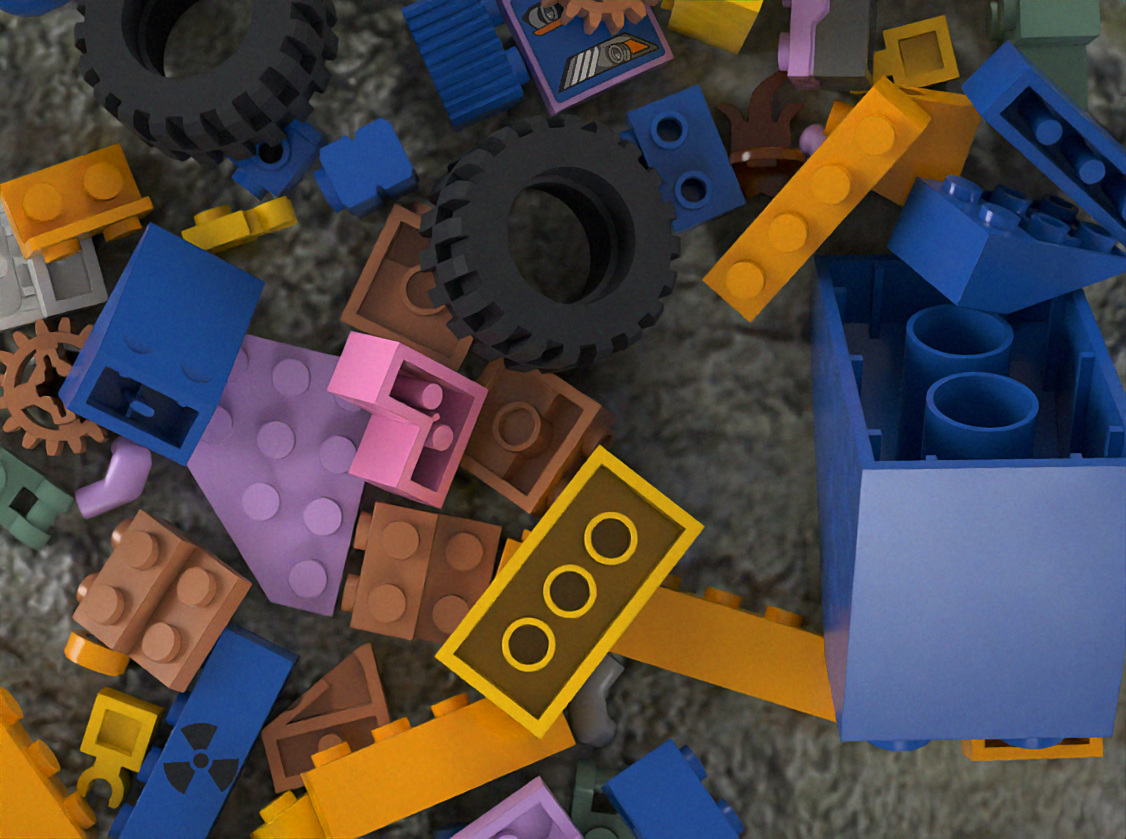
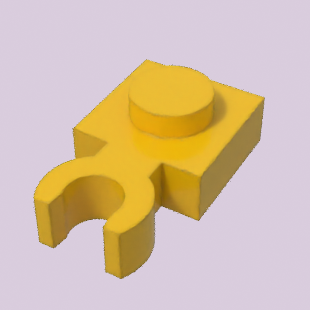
M945 15L882 31L886 49L875 52L873 85L882 75L887 78L893 77L894 84L915 88H928L960 80ZM850 91L852 95L864 96L868 92Z
M283 196L247 211L240 210L232 213L230 205H222L206 210L193 217L196 224L195 227L183 230L181 233L184 240L215 255L257 240L259 236L296 225L298 220L291 200L287 199V196Z
M107 686L97 693L79 750L95 756L96 761L78 779L77 793L79 796L85 797L93 789L95 779L102 778L108 781L112 787V796L109 799L108 807L116 809L129 794L131 788V779L126 768L139 773L144 760L152 748L164 711L163 707Z

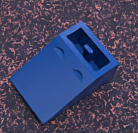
M946 175L944 182L916 177L886 246L956 306L1002 314L1013 313L1126 272V253L1115 246L1117 236L1109 233L1099 225L1080 220L1076 217L1079 208L1071 202L1050 194H1044L1041 201L1033 200L1017 189L997 184L993 191L983 190L974 182L956 175Z
M149 222L58 393L60 399L68 410L186 467L217 409L265 282L160 226Z

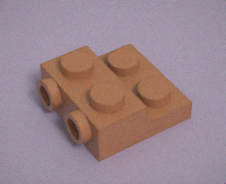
M416 200L413 201L409 210L394 204L341 315L340 321L372 336L400 342L459 373L475 339L470 335L458 340L449 330L446 323L453 317L445 305L434 308L427 292L436 287L432 272H421L419 252L430 247V238L422 237L419 234L422 214L433 208Z
M505 357L488 362L476 380V383L489 390L459 465L529 514L542 519L598 445H601L607 451L610 450L616 437V431L611 428V425L617 416L555 374H542L538 369L526 373L506 369L503 363Z
M381 500L375 502L373 513L361 511L355 535L354 549L365 551L360 576L348 574L341 604V611L352 613L350 628L412 641L415 638L444 644L491 584L503 525Z
M140 509L135 518L124 520L114 530L111 537V546L114 551L102 570L91 573L79 585L76 597L80 604L71 618L110 649L128 655L168 688L184 693L253 583L171 522Z

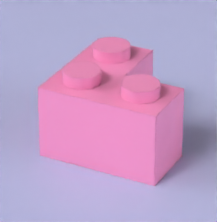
M351 331L327 388V392L372 413L348 473L394 495L441 509L489 389L400 342Z

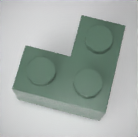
M995 0V2H988L986 9V34L989 41H997V50L1009 39L1084 111H1087L1086 45L1100 36L1099 0Z

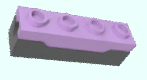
M782 0L784 8H791L790 32H781L779 36L778 64L780 71H788L787 76L796 90H817V88H821V90L869 91L873 86L877 0Z

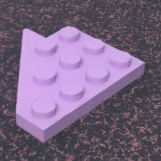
M245 334L217 409L191 455L187 466L269 601L333 617L366 487V481L348 472L372 413L327 392L340 359L339 356Z

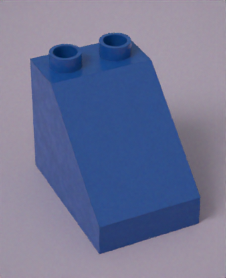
M896 254L813 255L809 336L824 654L840 742L868 741L872 745L885 750L911 751L927 745L931 740L1001 739L1019 748L1043 749L1058 744L1064 738L1112 737L1126 652V394L1083 288L1010 314H1002L956 306Z

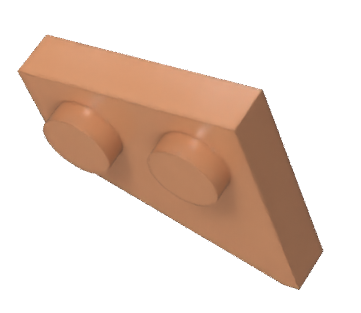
M373 641L362 643L261 730L276 793L305 786L300 774L315 768L311 755L345 741L348 742L351 752L375 743L371 730L393 722Z

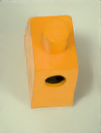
M895 84L928 113L932 119L921 135L871 190L904 207L916 177L943 182L946 175L960 177L982 118L967 95ZM835 99L823 136L828 137L855 105Z

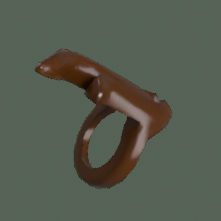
M778 70L754 89L750 98L747 123H744L740 111L733 104L722 103L715 106V109L722 113L730 123L729 165H732L742 193L746 198L754 197L759 193L774 198L793 177L795 171L805 163L804 151L792 147L790 130L792 117L802 110L805 105L797 102L789 103L779 112L775 123L772 117L771 98L774 92L788 79V71Z

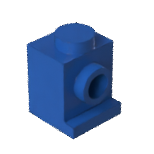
M295 118L284 129L288 137L280 142L283 146V155L276 163L268 164L261 159L260 152L263 145L267 143L266 141L255 146L257 154L254 157L236 162L228 155L227 158L238 166V169L231 178L260 201L268 192L276 198L287 196L320 156V149L329 145L324 135L306 121L302 124Z

